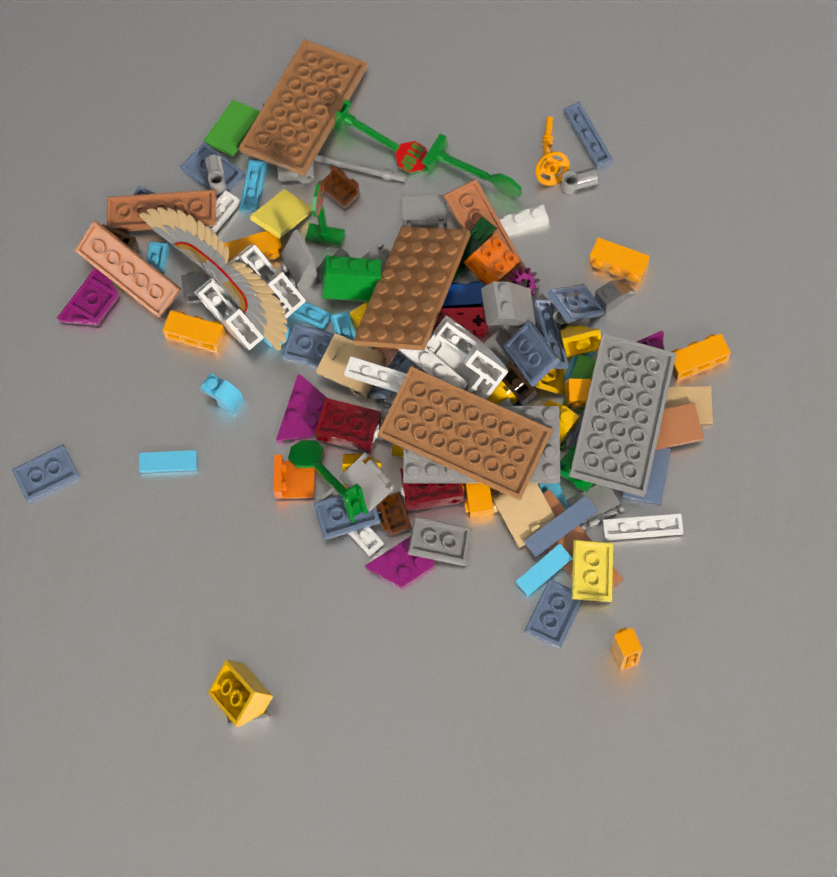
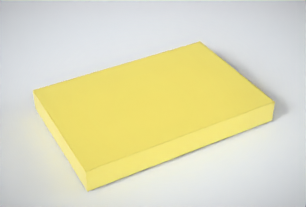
M283 189L251 215L250 220L280 239L311 214L312 207Z
M574 540L572 599L611 602L613 543Z

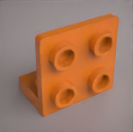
M494 234L464 264L486 286L503 278L519 263V259Z
M274 455L273 492L275 498H314L315 469L313 467L295 468L290 461H284L282 455Z

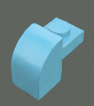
M212 373L209 374L200 386L201 391L214 398L220 407L233 415L244 401L242 393L227 380L223 381Z

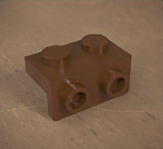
M332 165L330 173L322 180L325 186L324 193L346 210L360 196L359 184L354 179L350 180L342 169H337Z
M401 492L388 495L376 506L378 514L382 513L383 520H380L383 531H387L390 536L412 529Z

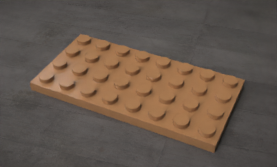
M303 39L239 146V151L305 176L335 125L336 112L342 111L345 99L349 101L368 68V62Z
M401 226L381 273V279L377 282L353 339L354 344L357 346L425 351L470 238L469 230Z
M410 366L377 436L520 501L553 429Z

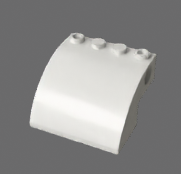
M248 245L227 263H244L246 267L254 271L253 273L258 274L261 280H264L267 286L274 291L272 295L281 301L279 305L286 312L283 314L285 318L306 302L284 273L277 272L256 245ZM212 278L194 292L225 329L248 350L252 349L264 338L234 300Z
M447 315L429 338L426 348L469 383L465 391L487 400L508 373L501 360L483 342ZM412 363L411 367H414L422 371L418 366Z

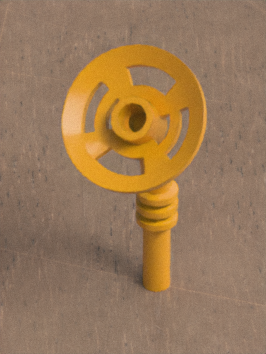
M551 116L546 117L545 133L542 136L541 146L543 147L544 155L539 159L535 168L537 179L540 183L547 186L560 183L563 174L569 171L570 168L569 159L564 153L550 150L553 143V117ZM553 155L560 156L562 160L558 161L557 159L552 157ZM563 166L562 172L556 177V175L560 172L561 167ZM544 172L550 176V179L542 178L541 174Z

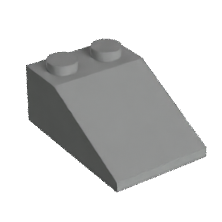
M294 230L281 254L282 262L280 265L284 273H289V281L297 288L298 292H301L319 282L314 259L299 231Z
M492 282L481 288L487 325L524 326L528 321L536 325L530 288L511 282Z

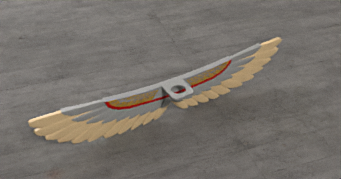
M160 207L157 210L147 209L149 214H139L140 218L153 231L188 256L220 285L260 334L276 350H281V342L286 343V335L284 333H288L285 325L288 321L283 315L286 312L279 305L281 301L272 295L274 291L267 286L264 280H261L258 274L253 273L254 271L246 267L244 263L227 264L229 259L228 247L224 246L222 240L218 242L217 235L215 233L212 234L211 230L207 226L205 227L201 221L198 220L196 223L190 214L186 216L180 210H177L176 213L171 208H167L166 211Z

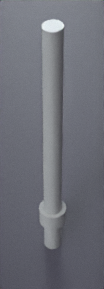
M318 154L314 159L316 162L380 176L384 180L391 181L392 179L401 182L406 180V175L395 173L393 170L386 168L382 170Z

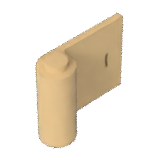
M335 333L315 373L349 387L354 395L366 399L373 385L344 376L350 356L380 366L384 365L386 357L384 352L379 349L373 350L366 346H357L352 340Z
M528 484L520 501L502 492L491 497L494 513L498 512L499 515L501 514L519 548L525 545L524 541L556 518L538 484Z

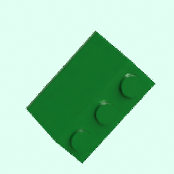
M326 255L321 263V298L369 302L378 280L381 279V260Z

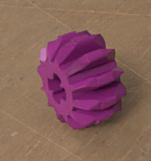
M519 267V273L513 270L512 272L515 277L509 276L508 279L517 285L522 284V279L527 280L525 282L527 285L524 287L530 288L531 295L534 296L533 288L539 289L535 283L540 282V279H534L537 273H531V268L528 267L526 270L523 267Z

